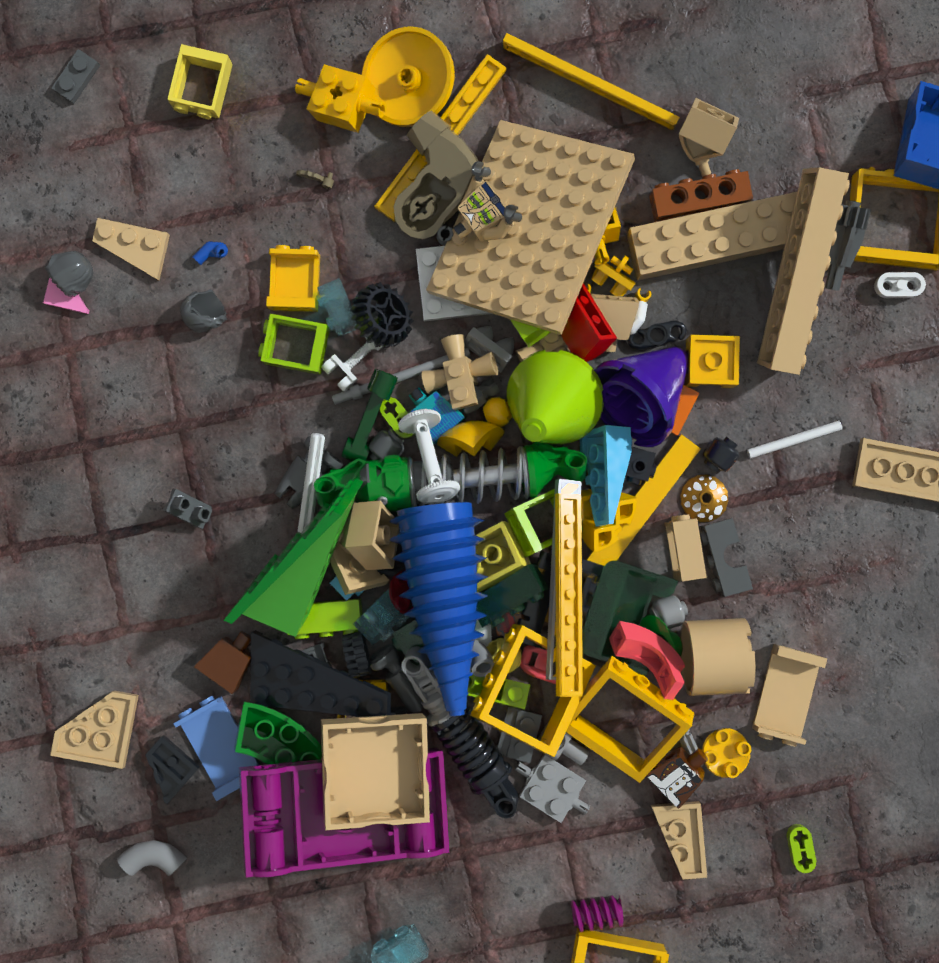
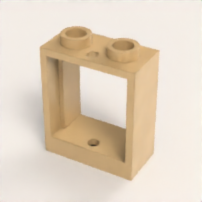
M689 514L672 516L671 522H665L674 580L683 582L707 578L697 518L690 519Z

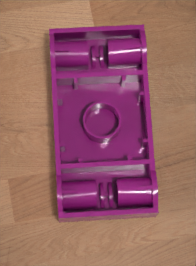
M428 748L426 778L429 785L430 822L401 825L372 824L362 828L325 830L322 759L239 767L243 866L246 878L274 877L296 871L402 858H428L443 853H450L443 751L438 748Z

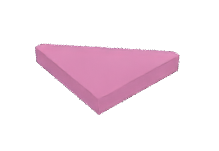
M49 278L44 304L85 314L90 312L79 296V293L75 297L72 296L70 298Z

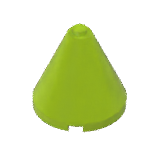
M542 350L529 355L515 368L507 385L506 394L509 411L524 437L532 442L549 444L575 442L591 432L597 424L604 407L603 387L597 373L585 360L563 350H559V352H546Z

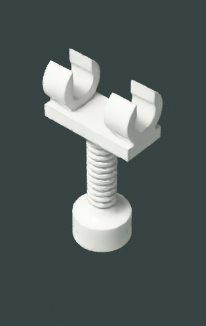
M366 341V344L359 351L357 350L346 362L343 363L334 354L321 368L327 374H330L339 365L347 376L337 385L342 391H347L349 387L358 381L351 372V368L359 363L371 350L379 351L382 346L375 348L374 342L367 344Z

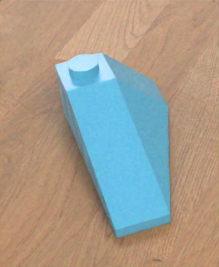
M604 425L592 429L590 433L580 439V452L587 458L586 468L588 475L585 478L586 485L591 486L592 490L590 504L595 527L614 523L632 452L631 427Z

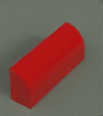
M583 283L561 337L571 353L588 362L605 352L617 337Z

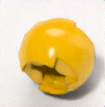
M501 397L489 399L483 407L487 422L499 427L508 424L512 418L507 402Z

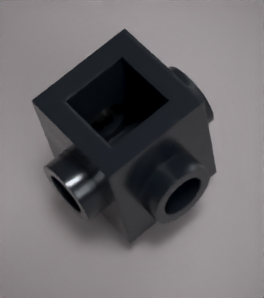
M631 447L632 452L625 476L627 477L626 482L641 485V482H648L649 478L653 479L656 464H653L656 453ZM636 463L640 465V471L635 468Z

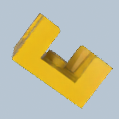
M690 335L686 339V351L689 350L688 373L685 376V386L721 385V388H734L739 385L740 336Z

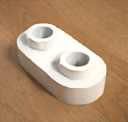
M889 272L876 279L874 289L882 298H914L925 290L926 282L924 277L916 272ZM908 282L912 283L913 290L907 287ZM883 283L889 285V290L884 289Z

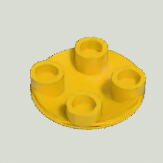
M730 728L715 730L706 738L702 747V751L708 758V761L704 764L716 776L735 778L747 767L750 760L751 746L746 738L736 730Z

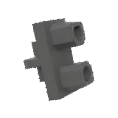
M172 489L170 499L163 511L199 529H203L211 516L212 507L178 489Z

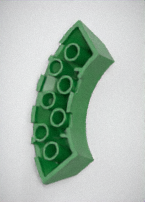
M243 702L234 747L235 752L250 755L266 764L322 759V746L300 724L271 708Z

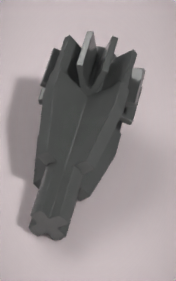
M846 200L845 205L841 204L843 206V213L840 220L837 221L835 228L837 238L834 245L831 246L829 253L831 261L825 284L826 289L840 290L845 267H851L863 242L871 210L860 208V202Z

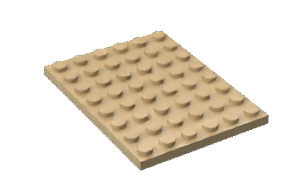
M500 120L482 161L484 162L483 167L491 169V174L488 177H483V180L488 181L505 206H518L516 213L522 214V220L515 222L516 225L510 229L503 239L485 240L483 242H480L473 232L460 239L454 229H452L453 237L446 243L426 291L431 295L562 335L635 160L634 154ZM459 213L455 225L464 220L461 213Z

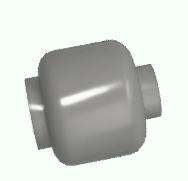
M671 595L655 600L652 608L649 609V613L660 618L668 629H672L682 625L683 621H685V615L688 614V609L684 601H680L676 596Z

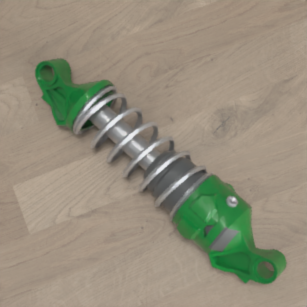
M535 442L532 445L518 447L516 464H507L505 451L502 448L498 452V465L489 466L486 452L483 450L479 455V467L476 468L470 467L469 458L465 452L461 454L460 469L453 470L449 456L446 454L442 456V460L438 461L443 481L454 480L460 485L459 495L457 493L454 496L456 503L463 502L464 488H471L473 498L479 504L483 497V486H489L493 499L498 502L502 494V484L508 485L510 495L514 500H517L521 492V483L524 497L532 499L536 498L543 487L557 474L566 480L582 482L586 478L587 458L583 453L568 449L567 447L556 448L547 443ZM388 455L382 460L372 461L358 458L342 469L330 470V473L319 477L314 482L317 502L323 507L325 503L330 504L350 479L353 481L355 478L364 482L357 492L355 501L358 503L381 501L391 514L397 516V511L417 507V505L424 506L425 503L420 502L416 494L421 488L429 485L423 461H413L410 457L408 459L407 457L401 458L399 455ZM512 483H516V493L514 492ZM494 485H497V495L494 489Z

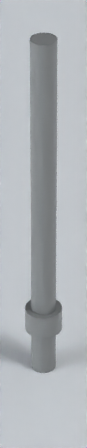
M465 348V356L471 357L469 349ZM445 355L392 375L398 377L396 382L398 383L422 374V371L443 367V362L449 361V359ZM369 383L361 386L356 384L349 387L350 390L333 395L334 404L336 405L350 399L355 401L363 398L364 394L370 393L367 389Z

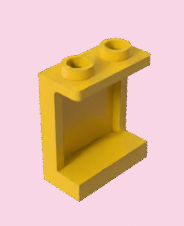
M276 245V249L269 248L271 256L269 296H267L266 306L272 311L318 312L320 254L318 250H314L312 246H300V249H290V246Z

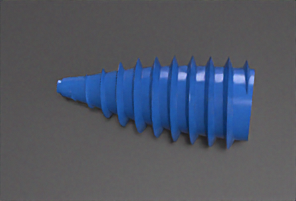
M469 502L432 504L397 511V517L390 520V523L399 526L400 533L389 541L401 544L402 552L392 559L404 563L405 571L395 578L407 581L409 589L400 594L399 597L411 600L413 606L412 609L403 615L416 619L418 627L409 634L421 636L425 646L417 652L427 654L432 665L427 670H432L438 682L437 688H440L446 711H449V716L465 715L464 710L467 708V695L469 694V677L473 675L470 672L472 658L479 656V653L473 651L474 641L485 635L475 630L476 621L487 616L476 610L477 602L488 597V595L477 592V583L488 576L477 573V564L487 559V557L476 554V545L486 539L476 536L474 532V527L485 520L473 517L472 503Z

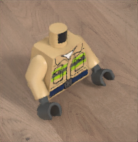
M477 161L473 164L472 173L474 176L461 204L458 206V210L464 220L455 225L453 229L460 239H463L471 232L476 235L480 242L503 239L510 229L516 225L515 222L522 220V214L516 213L518 206H505L488 181L483 180V177H488L491 174L489 167H483L484 162Z

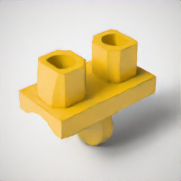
M626 255L622 261L615 256L612 257L610 262L617 266V268L608 263L603 264L602 259H600L601 265H595L596 270L591 278L592 281L600 286L605 283L608 277L617 281L610 290L614 296H624L636 284L635 281L621 273V270L630 275L633 271V268L626 264L629 260V257Z

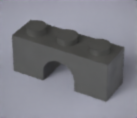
M733 518L700 526L702 546L706 545L708 555H705V560L708 568L713 570L715 577L712 579L715 592H719L720 596L726 597L752 590L753 587L747 566L738 565L731 567L724 560V551L727 546L740 542Z

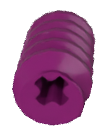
M610 895L608 903L601 896L599 904L596 903L594 898H590L589 906H587L584 899L580 900L579 907H577L574 900H571L574 928L578 926L580 932H584L585 924L588 925L590 931H593L595 923H597L600 930H603L604 922H607L611 929L615 920L620 927H623L624 920L620 895L618 902L613 895Z

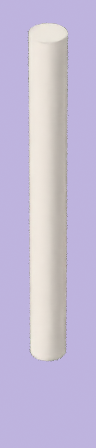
M840 421L829 423L748 449L747 454L749 459L842 430V425Z

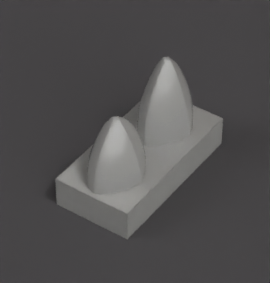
M491 326L477 329L473 327L464 341V346L479 357L492 352L497 362L498 371L501 373L512 358L514 338H505L495 343L492 341L493 330Z

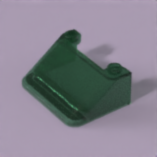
M620 561L608 562L602 570L582 631V652L587 656L607 662L613 656L622 663L625 662L636 673L648 676L649 669L642 663L633 659L615 656L609 637L619 621L640 626V622L646 617L652 595L662 598L671 596L675 591L678 581Z

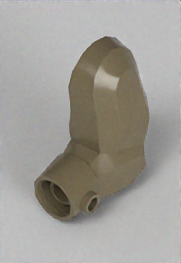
M432 110L424 114L407 134V137L419 153L425 156L427 165L419 172L414 182L397 196L393 206L395 221L400 229L410 237L419 239L434 236L439 228L458 211V206L461 204L474 176L472 166L478 161L476 155L466 142L452 131L451 126Z

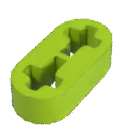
M390 397L389 401L384 399L380 407L382 416L397 435L404 439L411 438L414 434L401 433L398 425V420L402 419L408 412L397 399ZM387 403L397 405L395 407V411L398 413L396 418L392 413L386 414L384 412L387 410L385 406Z
M794 824L787 831L792 864L799 872H812L816 867V856L811 833L803 825ZM797 831L805 834V836L801 837V846L794 838V836H797ZM802 851L809 859L806 861L805 866L798 862L802 860Z

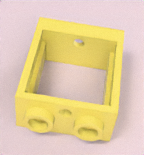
M181 44L167 99L174 110L182 114H188V112L197 113L199 117L204 119H211V117L219 119L233 65L229 56ZM190 64L220 71L212 106L182 99Z

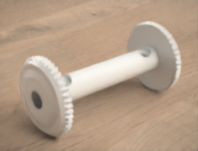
M432 409L412 411L406 414L398 424L399 430L403 433H415L429 484L421 488L416 496L420 502L425 504L445 502L456 496L460 490V485L456 481H443L430 434V429L440 423L441 416Z

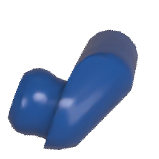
M209 241L192 257L202 265L209 257H225L228 254V247L222 242Z

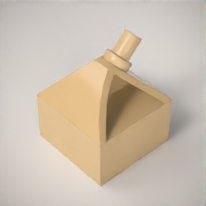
M695 98L681 127L679 138L686 155L691 161L695 162L696 166H699L703 177L711 174L708 165L709 158L724 154L737 129L739 118Z
M381 501L353 503L338 542L366 570L393 569L395 560L392 558L396 556L398 544L389 540L400 533L399 526L390 523V520L395 517Z

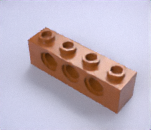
M739 169L726 172L723 176L716 177V174H709L696 181L688 178L680 180L675 185L669 186V183L658 184L652 189L649 198L654 222L751 202L753 195L748 171L740 172ZM719 186L726 187L729 194L723 195L720 193ZM695 191H702L706 198H697ZM671 196H680L682 199V203H674L671 199Z

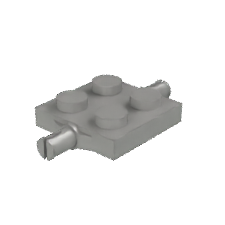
M543 754L538 764L532 769L519 761L517 764L519 767L516 766L515 771L526 777L525 786L519 794L520 798L562 823L567 812L573 807L586 815L590 805L578 799L579 793L586 782L584 778L546 754Z

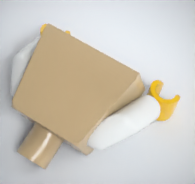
M587 284L588 291L591 294V286ZM641 288L638 289L635 297L591 294L617 339L628 340L629 336L635 334L645 322L648 305L646 302L651 297V291L647 292L646 298L640 295ZM617 339L606 352H616Z

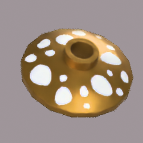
M697 475L689 479L683 486L680 494L681 506L684 512L690 515L691 519L697 518L699 522H711L719 518L726 510L728 491L718 478L710 475ZM705 493L710 496V500L707 503L702 500V496Z

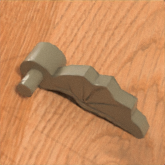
M296 171L297 176L322 182V187L332 189L334 183L332 179L333 173L329 172L327 177H323L310 171Z

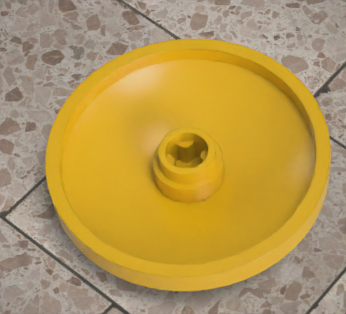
M409 26L388 32L373 45L364 62L362 75L366 76L376 88L372 99L386 103V112L380 110V112L384 113L381 119L395 126L412 127L427 112L432 110L435 114H438L443 109L453 89L455 71L448 48L437 36L423 28Z

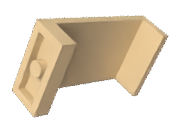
M773 644L752 729L759 732V737L768 740L778 737L782 739V743L794 747L797 746V743L806 744V740L801 736L819 667L825 668L827 658Z

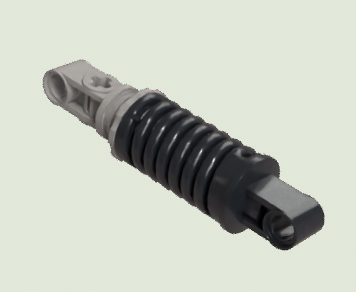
M421 647L410 648L402 662V670L412 683L417 695L423 700L422 706L430 712L427 716V724L437 733V737L442 741L443 747L448 748L447 753L452 756V760L457 764V768L463 771L462 776L468 779L471 792L475 795L484 793L499 817H513L517 810L519 794L508 779L512 770L511 765L503 760V755L499 752L498 747L494 745V741L489 737V733L484 729L483 724L478 719L470 716L472 708L468 706V701L467 708L464 710L465 715L449 716V711H446L440 688H437L438 682L432 670H427L432 666L427 654L417 652ZM410 659H416L420 662V664L415 665L410 661ZM506 800L511 802V804H505L502 801Z

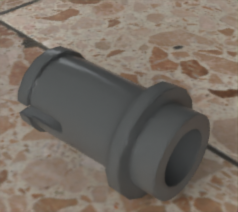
M442 226L437 232L438 242L445 246L453 237L452 228L449 226ZM443 233H450V236L445 240L442 238Z

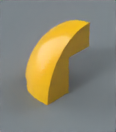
M467 421L448 429L437 440V445L456 457L462 450L475 456L482 446L491 451L503 436L504 430L498 425L485 421Z
M581 490L582 539L593 552L601 551L619 539L617 537L619 532L625 525L629 526L636 511L637 497L621 492L614 523L595 527L590 504L592 490Z

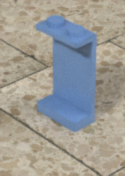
M210 696L200 702L201 708L194 712L192 708H189L178 715L180 720L173 724L175 728L181 725L216 788L212 794L215 800L218 801L240 788L239 767L257 766L260 764L255 757L235 752L234 747L238 725L222 696L216 699Z

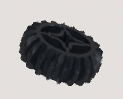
M380 282L369 284L364 289H361L353 299L352 303L354 305L350 309L354 313L351 320L357 323L354 329L361 331L360 337H367V344L374 342L375 348L382 346L385 349L390 346H397L408 337L412 330L411 325L414 322L410 318L413 311L408 310L410 303L403 300L405 294L399 295L397 288L391 289L389 284L382 285ZM371 300L376 301V304L371 305ZM390 325L394 326L393 331H388Z

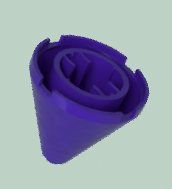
M671 347L605 361L597 366L594 371L597 373L603 387L604 407L600 419L604 424L631 427V437L636 440L634 445L655 447L661 444L671 434L689 363L686 352L678 347Z

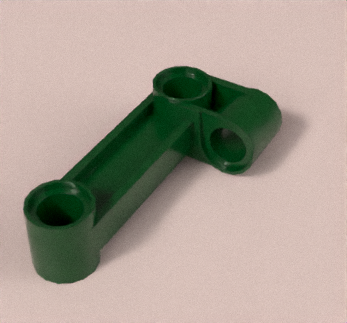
M374 369L367 387L368 391L372 393L354 438H347L341 457L351 461L358 458L366 461L370 451L369 444L366 442L383 399L389 401L398 377Z

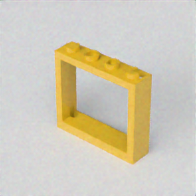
M874 167L869 169L861 168L852 175L850 201L861 203L863 184L939 192V189L893 176L895 169L875 171ZM939 197L933 254L860 246L854 261L939 270Z
M513 624L509 633H505V642L502 649L496 653L493 659L494 665L491 672L483 680V689L480 695L473 701L475 705L470 716L544 754L555 757L582 696L559 698L540 741L489 715L524 638L526 637L547 649V638L523 625ZM582 658L584 693L596 665Z
M611 656L586 686L566 733L640 783L692 727L694 712L687 708L686 704L680 703L676 699H664L660 688L652 684L647 677L636 673L625 662L622 663ZM609 678L677 724L645 760L579 715Z
M577 928L571 963L585 962L588 943L654 955L653 963H668L669 954L664 944L584 929V932H580L579 928Z

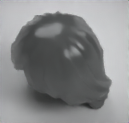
M77 251L51 255L50 260H47L45 264V270L49 278L70 298L84 292L93 276V267L90 261Z
M211 289L204 292H192L185 298L180 308L184 324L192 331L198 333L220 327L227 320V313L222 302Z

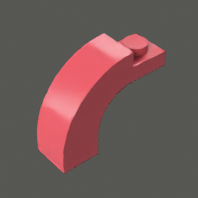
M619 621L609 637L615 656L633 659L645 665L656 677L664 699L673 700L684 684L681 671L685 664L680 655L668 642L654 632L636 624Z

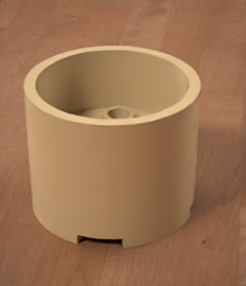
M745 618L683 621L680 633L683 652L680 657L685 664L682 676L688 696L750 693V688L748 687H754L755 651H752L751 641L747 638V636H751V629Z

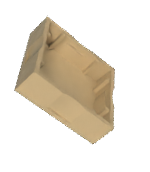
M423 713L321 719L325 830L362 828L372 824L401 825L430 822L429 785L426 778V760L428 756L427 718Z

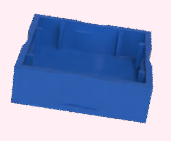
M920 81L908 99L893 176L939 189V86Z

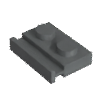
M507 706L504 723L536 739L542 714ZM501 732L497 745L499 752L508 758L530 763L534 748Z

